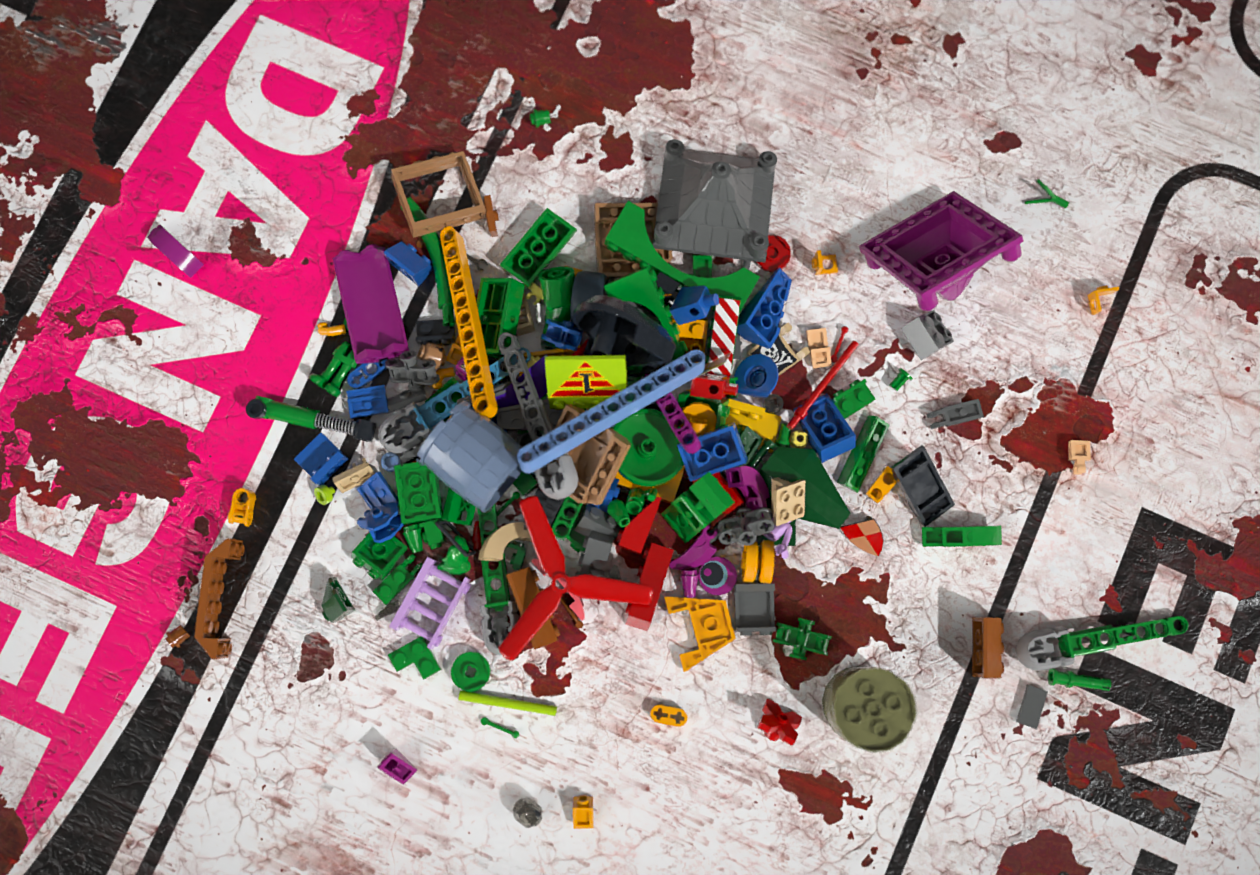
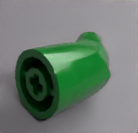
M559 266L542 271L538 277L546 306L545 322L547 319L563 322V320L570 321L571 296L575 280L574 269L568 266ZM545 323L542 333H546L549 324ZM542 337L540 338V340L543 342L553 344L551 342L544 340Z

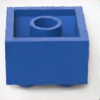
M401 241L385 250L383 254L389 263L418 287L433 271L430 265L431 261L424 255L420 257L416 253L417 250L409 243L405 245Z

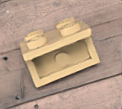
M778 477L772 479L771 511L774 516V525L779 526L803 517L805 510V480L801 479L790 483Z

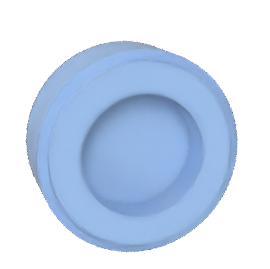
M388 452L381 458V466L388 472H394V466L401 465V459L395 453Z

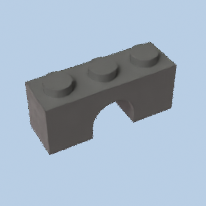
M592 530L590 536L585 537L583 547L586 548L585 554L581 553L578 565H581L580 571L576 570L575 576L583 574L598 577L604 576L605 571L597 569L592 562L594 560L607 562L614 536Z

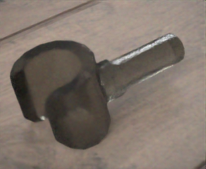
M467 254L468 260H470L471 262H473V264L476 265L478 271H484L482 268L479 267L480 263H484L486 266H488L486 260H477L469 254Z

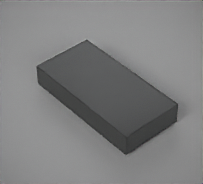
M1027 685L1016 722L1037 729L1048 691Z

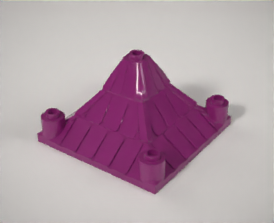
M952 191L859 245V249L864 254L869 268L879 269L882 267L916 295L920 309L930 311L938 305L937 294L946 301L955 300L967 287L974 276L973 274L1000 253L1005 261L1013 262L1020 258L1022 255L1020 243L1024 242L1022 234L955 191Z

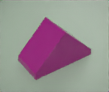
M397 749L391 751L377 766L379 770L403 785L417 771L416 767Z

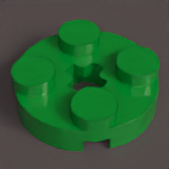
M463 653L456 658L451 668V678L454 684L468 692H474L483 688L490 679V664L481 653ZM468 666L476 669L474 677L466 675Z

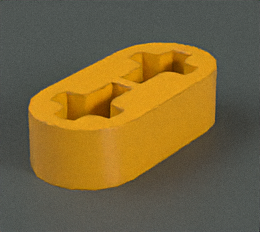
M657 704L650 711L652 720L657 723L681 727L687 722V714L681 708ZM658 708H661L662 712L667 713L668 716H661L660 719H657L653 713L658 711ZM678 712H681V716L684 719L680 720L679 723H676V719L670 718V714L677 715Z

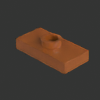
M486 195L483 199L489 233L491 237H497L496 221H499L498 211L493 208L491 195Z

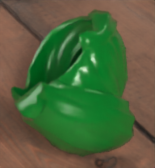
M456 535L454 540L468 553L469 547L465 538ZM452 545L448 549L447 556L442 558V562L438 565L437 569L455 575L466 573L471 569L470 562L468 561L469 556L465 557L455 545Z

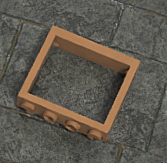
M464 151L458 153L451 152L446 156H435L430 160L416 161L410 165H399V168L391 169V179L413 238L443 230V228L448 226L455 227L485 219L486 209ZM459 166L474 207L415 222L400 181Z

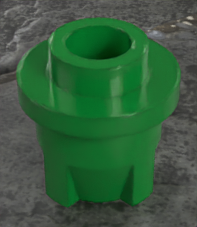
M533 109V113H530L531 125L535 124V127L539 128L541 125L550 124L549 110Z

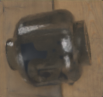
M529 797L521 798L514 804L513 818L523 827L531 828L541 822L542 807Z

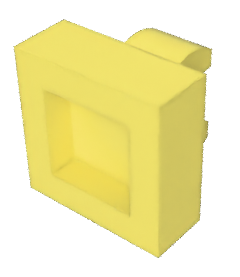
M533 283L529 288L532 292L526 295V299L529 300L532 296H536V301L534 302V305L541 303V299H544L541 287Z

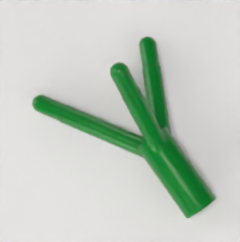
M1040 179L1037 180V183L1046 191L1050 198L1024 202V204L1053 202L1065 209L1069 205L1068 201L1055 195Z

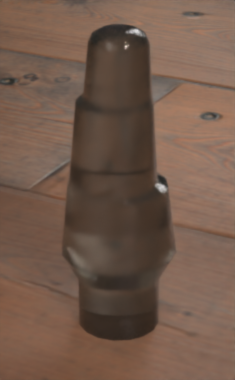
M397 600L389 603L375 616V619L378 621L387 615L397 612L401 602Z

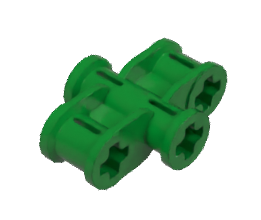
M798 618V628L782 623L776 624L778 629L776 637L772 642L793 646V651L789 656L807 660V650L828 656L827 648L832 636L811 632L812 625H815L814 621Z

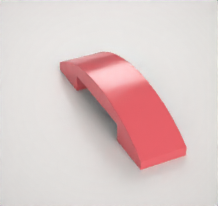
M534 558L532 563L543 576H546L547 573L542 569L539 560ZM564 578L557 579L564 588L567 586V581ZM568 592L575 600L569 607L583 621L585 619V612L580 597Z

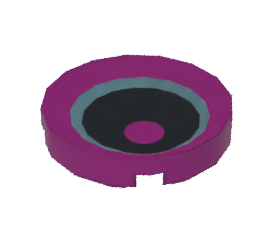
M713 557L701 565L698 579L704 591L719 596L727 594L733 589L737 580V572L731 561L724 557Z

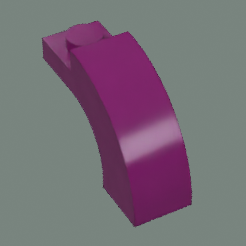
M161 224L154 228L147 236L156 248L190 278L204 265Z
M749 466L733 467L725 470L728 487H737L742 491L748 508L752 511L763 507L767 508L766 499L770 498V494L763 477L758 471Z

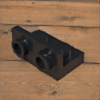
M443 319L416 321L417 337H415V341L418 345H426V343L430 342L433 344L440 343L441 346H449L456 341L455 325L449 327V323H447L448 326L445 327L443 326Z

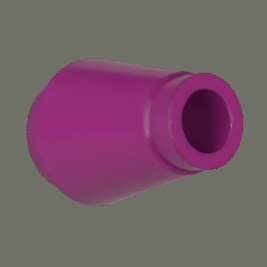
M682 569L679 576L684 597H696L699 576L697 569Z

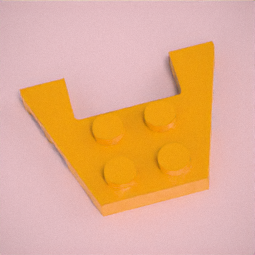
M664 597L668 614L688 610L694 629L698 649L679 654L683 672L688 671L736 639L726 600Z

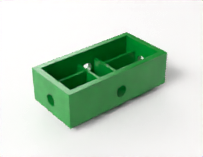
M481 278L476 303L487 358L504 357L498 345V338L501 334L510 333L516 336L525 285L513 278ZM507 337L504 340L505 347H509L512 343L511 337Z

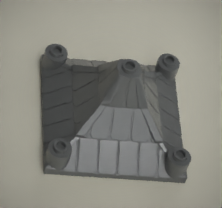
M669 140L665 147L653 247L655 249L765 263L769 245L768 233L777 156L771 151L762 152L759 159L684 150V144L680 140Z

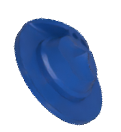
M763 354L751 355L744 359L736 369L734 377H738V380H735L736 384H738V393L751 397L767 398L774 390L779 374L776 363L770 357Z

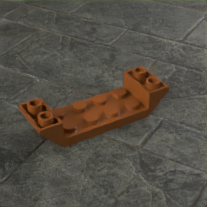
M227 538L204 558L194 637L211 659L228 658L232 652L231 638L215 637V635L219 631V622L217 620L218 614L222 609L220 596L224 591V582L222 580L223 574L226 573L227 569L225 559L241 560L245 550L241 540Z

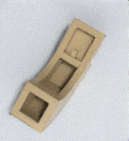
M524 522L510 523L491 533L481 547L478 560L498 562L503 559L504 549L510 541L532 542L528 528H524Z

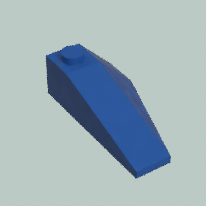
M777 268L739 315L737 333L744 340L767 349L772 347L779 335L780 319L784 316V302L788 299L792 282L781 268Z

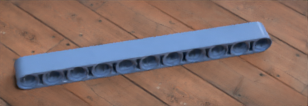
M700 350L688 352L521 448L517 453L520 469L525 473L536 471L699 376L705 370L704 353Z

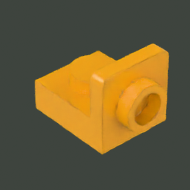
M574 796L573 829L593 828V796Z

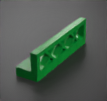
M449 488L442 520L472 526L476 507ZM466 510V521L461 520L462 512Z

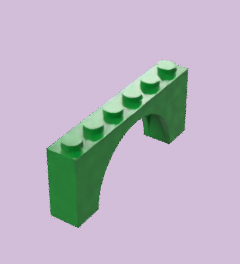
M647 266L606 283L604 288L608 296L623 301L639 303L650 309L658 317L662 326L674 339L673 341L676 345L671 362L686 354L688 351L687 346L679 338V327L671 319V308L669 305L666 306L663 300L665 294L662 288L657 286V275L654 269L651 270Z

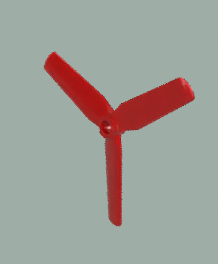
M529 496L520 501L519 505L540 565L552 581L551 585L537 593L499 646L498 650L504 658L513 661L557 610L561 596L566 592H570L582 599L643 605L651 603L653 598V588L651 586L587 574L572 577L565 574V557L538 497ZM558 578H564L567 581L565 588L560 589L556 586Z

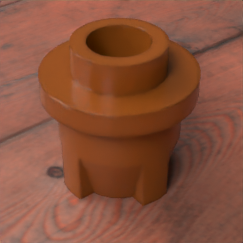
M180 625L171 632L168 631L166 633L168 637L165 640L172 648L174 646L179 648L181 647L180 644L190 635Z

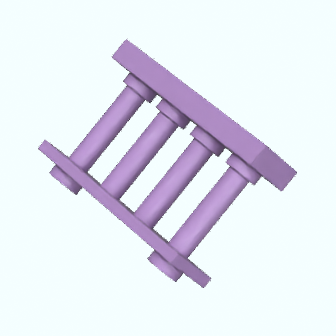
M427 557L389 627L396 631L405 627L429 640L430 643L427 648L433 649L441 643L443 639L441 634L462 595L468 593L471 587L469 583L471 579L465 577L462 582L437 569L435 565L437 561ZM429 575H434L458 588L454 599L427 586L428 583L426 581ZM424 592L448 605L449 608L444 617L419 604L418 600H416L419 593L423 594ZM410 610H415L438 622L439 626L435 634L409 621L407 615Z

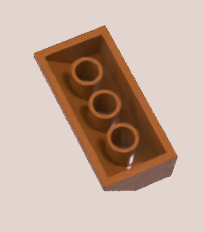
M531 567L506 575L521 616L537 593L543 590V588L539 589L537 581L540 579L536 569L532 571ZM553 614L531 639L534 650L559 640L560 632L557 624L553 625L551 618L554 617Z

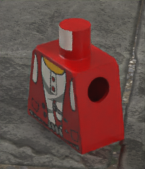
M706 372L692 379L690 396L722 400L727 394L736 396L738 384L729 383L730 376Z

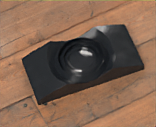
M923 445L891 467L894 479L905 494L909 507L924 527L955 505Z

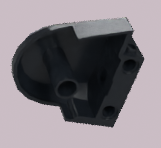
M602 295L593 296L585 300L574 310L573 322L589 337L583 355H625L627 375L652 374L664 367L666 363H671L676 347L674 339L664 327L633 305L614 297Z

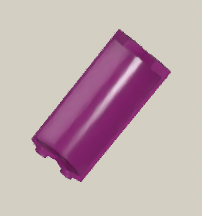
M376 244L366 246L359 253L342 250L337 256L332 258L354 358L357 364L379 362V359L399 357L401 353L409 351L389 261L383 254L386 248Z

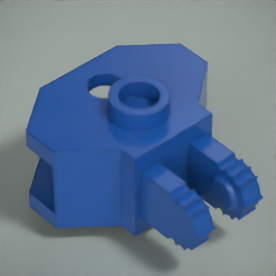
M552 319L546 320V323L549 325L546 333L541 335L544 340L555 344L560 349L578 350L583 332L573 327L574 323L563 320V322Z
M392 502L381 507H375L373 510H366L364 512L366 518L360 517L357 520V524L361 528L370 531L376 543H382L393 538L403 526L401 515H398V505Z

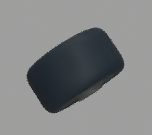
M580 271L576 274L571 296L570 318L572 323H574L572 317L574 310L579 304L593 296H608L604 285L608 283V278L605 274L591 271Z

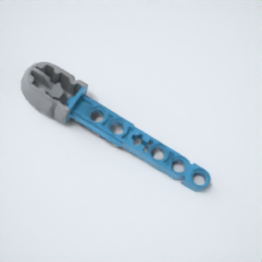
M521 347L519 351L523 350L527 353V359L525 360L527 363L531 360V353L528 349ZM516 354L511 357L512 365L518 362ZM504 357L489 366L490 371L495 375L492 381L493 385L509 375L508 372H503L500 368ZM468 380L461 384L457 382L421 406L412 402L406 406L405 410L401 409L388 417L379 428L378 437L382 446L392 453H403L421 443L423 438H427L431 434L434 425L452 415L450 411L457 405L452 400L454 392H460L462 398L471 395L468 389ZM438 402H443L446 406L443 413H439L435 409ZM415 411L418 416L415 419L419 425L423 424L425 430L417 432L413 438L402 439L405 435L410 437L414 427L411 422L404 423L401 420L413 415ZM395 425H401V427H399L398 429H396L395 427L391 428Z

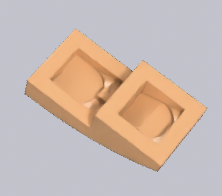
M826 328L806 330L812 368L832 366Z

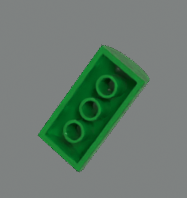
M546 208L501 262L500 267L511 278L524 284V288L529 289L539 278L538 275L550 265L577 230L553 211Z

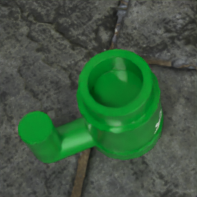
M653 487L646 491L640 488L630 490L625 504L627 512L632 515L639 514L644 508L647 498L649 501L655 500L657 489Z

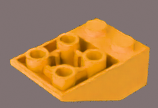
M708 315L705 318L678 325L680 330L679 338L687 346L688 351L686 354L692 350H700L705 355ZM671 316L673 323H676L674 317Z

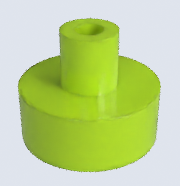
M320 485L314 489V495L321 505H326L333 500L332 494L335 493V490L332 486L328 488L326 485Z

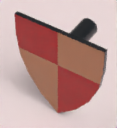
M866 516L864 521L840 527L845 536L855 546L867 553L879 556L883 548L884 539L875 518Z

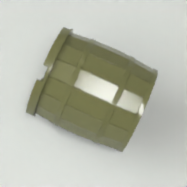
M864 665L845 668L831 678L825 687L822 698L824 716L833 731L856 748L872 753L890 751L902 744L909 736L908 733L911 731L913 722L915 723L916 720L915 697L907 683L893 672L877 667Z

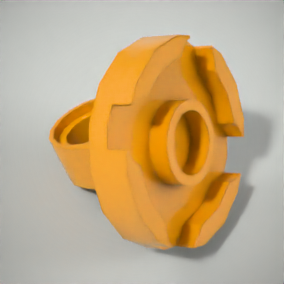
M692 402L683 408L682 411L697 436L715 429L717 416L708 404Z

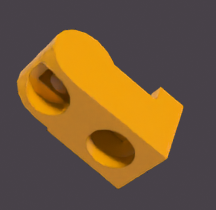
M889 466L883 468L865 493L877 504L896 484Z

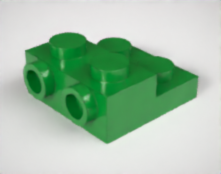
M369 532L352 551L351 558L355 566L366 568L371 578L383 580L394 568L395 563L406 552L408 547L395 537L382 543H376Z

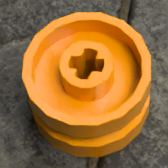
M763 540L760 543L759 552L757 541L751 545H744L741 559L743 582H753L756 579L757 570L760 583L770 584L772 582L774 570L773 541Z

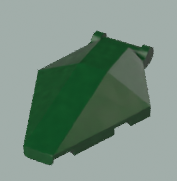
M766 438L763 441V446L746 466L755 469L770 448L775 451L759 471L770 494V498L766 499L767 508L771 510L772 479L778 477L790 483L802 479L805 480L804 516L798 519L839 529L851 513L814 449L779 447Z

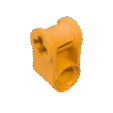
M240 488L234 492L231 509L228 514L229 524L235 522L244 524L247 527L251 525L256 495L252 490ZM246 492L248 499L243 503L241 496Z

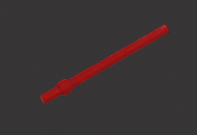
M853 340L804 404L796 409L793 418L786 425L788 429L793 430L798 422L806 417L809 408L859 346L856 341Z

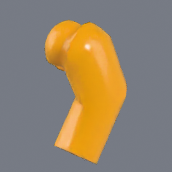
M322 322L317 325L320 335L336 336L346 333L344 324L328 327L326 322Z
M454 367L437 370L436 373L439 375L440 380L438 383L433 384L432 388H441V382L444 378L455 376Z

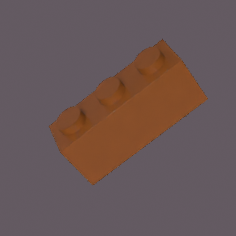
M972 617V676L986 679L1002 678L1004 663L1001 662V654L1004 653V644L1001 642V634L1004 633V624L1001 622V618Z

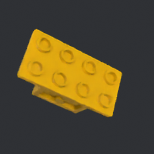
M728 399L730 413L726 418L725 425L735 422L736 426L738 424L745 425L763 438L757 450H760L766 438L775 443L781 416L765 412L766 408ZM770 448L768 453H772L773 450Z

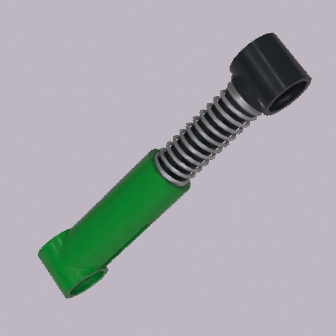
M256 396L255 398L263 401L267 406L264 419H273L312 429L319 427L326 430L329 429V431H339V433L353 435L355 439L361 441H373L377 423L363 419L349 421L348 419L344 418L342 420V418L339 419V417L336 418L335 416L332 418V415L329 417V415L320 414L319 410L282 403L261 396Z

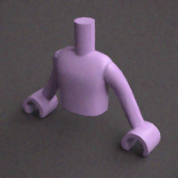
M790 522L779 526L774 525V529L771 532L763 534L771 541H777L784 535L782 544L777 545L775 548L776 555L781 554L783 559L789 556L787 547L792 534Z

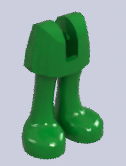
M347 341L342 343L332 353L334 357L328 367L321 374L312 373L309 376L312 382L336 398L341 394L340 384L351 368L355 369L357 366L353 350L350 352L352 344ZM342 363V366L338 371L337 375L335 376V378L330 383H328L329 379L331 378L335 370Z

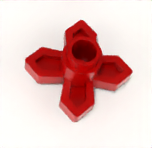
M768 698L762 709L765 714L759 719L757 727L764 731L765 736L769 740L777 741L781 739L783 742L793 746L798 737L795 729H798L802 716L793 711L782 712L779 704Z

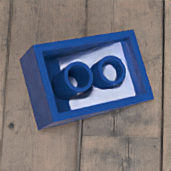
M825 394L818 397L807 411L806 417L800 420L799 423L807 434L811 448L814 449L821 463L856 448V435L829 395Z
M735 422L697 436L701 447L696 453L689 454L680 443L677 444L690 482L700 479L708 472L715 474L742 465L748 460ZM694 439L687 441L686 444H690Z

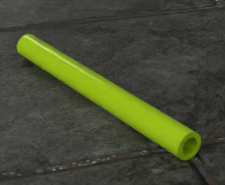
M460 690L458 699L460 701L556 716L557 706L462 690Z

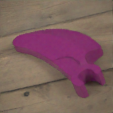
M708 524L697 540L683 554L670 561L669 567L675 570H689L706 563L717 551V548L710 543V540L717 536L718 530L715 529L713 533L707 532L710 524Z

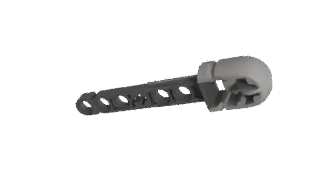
M503 333L498 338V345L501 354L504 355V362L519 400L520 410L530 438L534 442L541 438L537 435V428L539 426L544 427V435L553 430L542 400L539 399L524 355L519 351L521 347L517 337L510 333ZM507 337H511L512 343L509 347H505L504 340ZM514 354H516L518 356V362L515 365H512L510 361L511 357ZM520 372H523L525 375V379L523 382L519 383L517 380V375ZM526 391L530 392V395L528 396L529 399H526L524 397L527 395ZM536 408L538 410V415L536 418L532 419L530 416L531 409ZM568 452L558 457L559 465L555 461L548 465V470L546 464L534 471L542 492L556 500L570 496L578 484L577 471L571 456L567 455Z

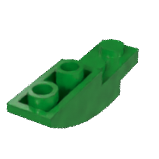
M1001 525L922 527V547L1002 545Z

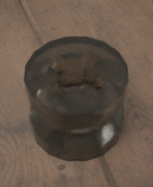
M770 394L763 402V408H766L765 412L774 415L779 413L783 408V399L777 394Z

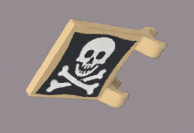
M786 323L780 328L779 335L771 348L767 349L756 345L747 354L749 356L763 354L770 357L777 365L778 374L781 375L808 356L810 350L808 347H804L797 354L794 353L782 337L792 330L791 324Z

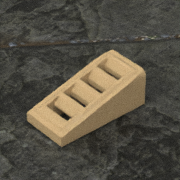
M523 293L522 301L524 303L521 304V309L526 310L520 311L519 318L525 316L527 318L518 320L516 331L518 336L535 331L525 293Z

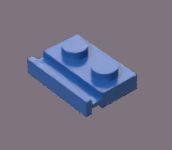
M385 385L346 391L351 419L389 413Z
M381 472L375 473L362 486L357 488V491L371 510L390 502L397 503L399 506L398 496Z

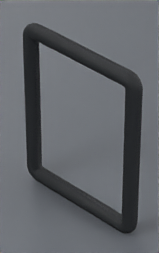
M444 520L436 522V526L465 557L476 554V550L467 540L466 543L471 552L466 553L441 525L446 523L456 535L462 536L450 522Z

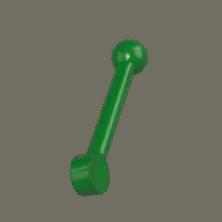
M514 492L513 496L497 511V517L515 499L520 497L519 492Z
M487 717L481 719L482 725H490L511 734L513 738L519 737V732L516 730L511 731L489 721Z

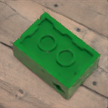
M417 461L403 464V466L395 465L394 470L402 524L410 525L435 519L441 520L443 508L439 479L426 465L421 466Z

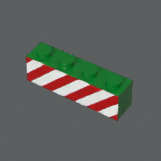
M719 294V304L712 306V311H715V318H711L710 330H713L712 337L708 338L707 348L711 349L710 356L706 355L705 365L731 352L725 364L707 372L730 376L742 297Z

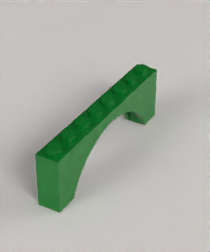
M627 201L605 238L604 244L607 245L606 247L610 251L623 254L626 260L630 262L635 261L640 264L641 268L649 266L651 270L654 269L656 275L662 272L680 283L678 290L682 287L704 285L708 288L710 294L716 293L717 295L742 297L740 311L742 310L760 276L744 267L730 275L716 278L692 276L674 268L653 247L645 227V210Z

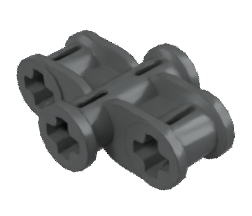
M413 350L405 351L400 354V358H391L385 362V366L389 369L390 373L389 380L393 383L409 382L408 389L411 392L421 391L425 388V385H433L440 380L435 370L436 362L434 360H416L417 354Z
M741 507L736 511V516L722 519L718 523V530L720 531L719 541L726 545L735 542L751 545L756 541V536L769 533L774 529V522L771 520L773 517L772 511L766 507L753 511L748 507Z

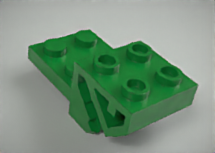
M710 472L706 473L689 487V490L681 494L661 513L685 544L735 503L729 493L723 489Z

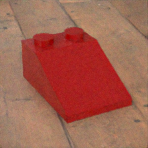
M657 497L624 530L620 529L616 539L619 542L620 548L639 555L641 554L661 497Z

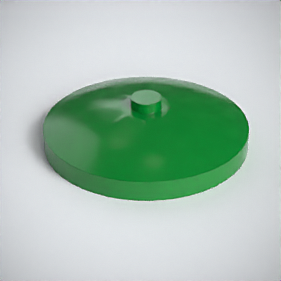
M640 409L615 425L613 430L627 438L631 444L618 470L621 476L628 481L640 486H658L673 479L682 469L684 463L677 446L680 442L661 411Z

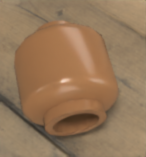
M428 342L426 345H421L417 359L434 360L436 362L435 370H437L440 366L445 365L447 356L443 347Z

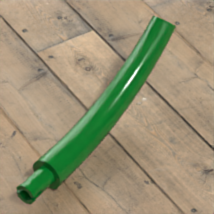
M411 197L407 198L414 221L428 219L418 204ZM437 232L422 235L421 238L427 248L435 273L438 308L442 310L443 326L447 327V323H449V327L455 325L454 306L441 239Z

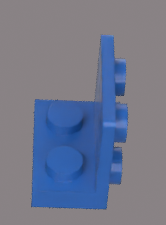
M320 433L294 460L311 476L310 479L320 486L348 458L323 433Z

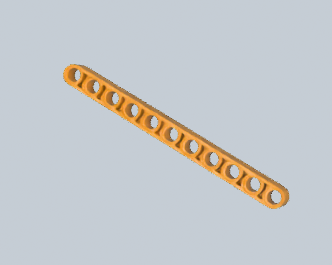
M448 226L441 231L440 239L472 405L477 413L492 418L497 413V403L464 239L453 227Z

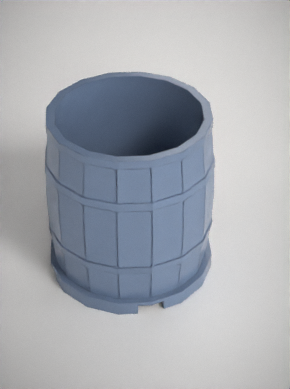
M464 400L450 411L453 415L446 423L441 420L434 428L417 454L421 459L417 458L416 461L421 466L426 465L450 489L484 513L504 495L521 474L522 470L519 467L517 453L522 447L488 417L477 413L472 403Z

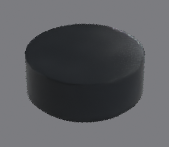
M258 399L249 401L246 406L247 415L253 419H261L267 412L266 404Z

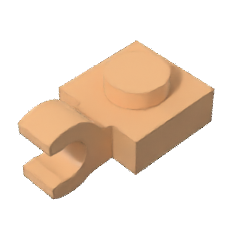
M1070 440L1068 442L1069 460L1075 461L1073 474L1082 475V473H1086L1085 461L1091 460L1090 441Z

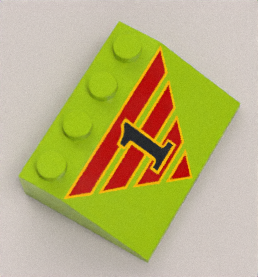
M625 355L545 356L550 409L562 410L566 404H572L582 409L593 408L628 388Z

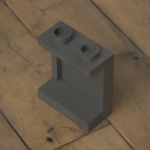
M775 584L734 585L735 632H740V636H750L752 632L760 631V635H771V631H776L774 616Z

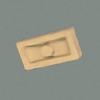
M365 458L362 459V464L357 466L353 463L352 469L332 478L341 493L364 483L375 474Z

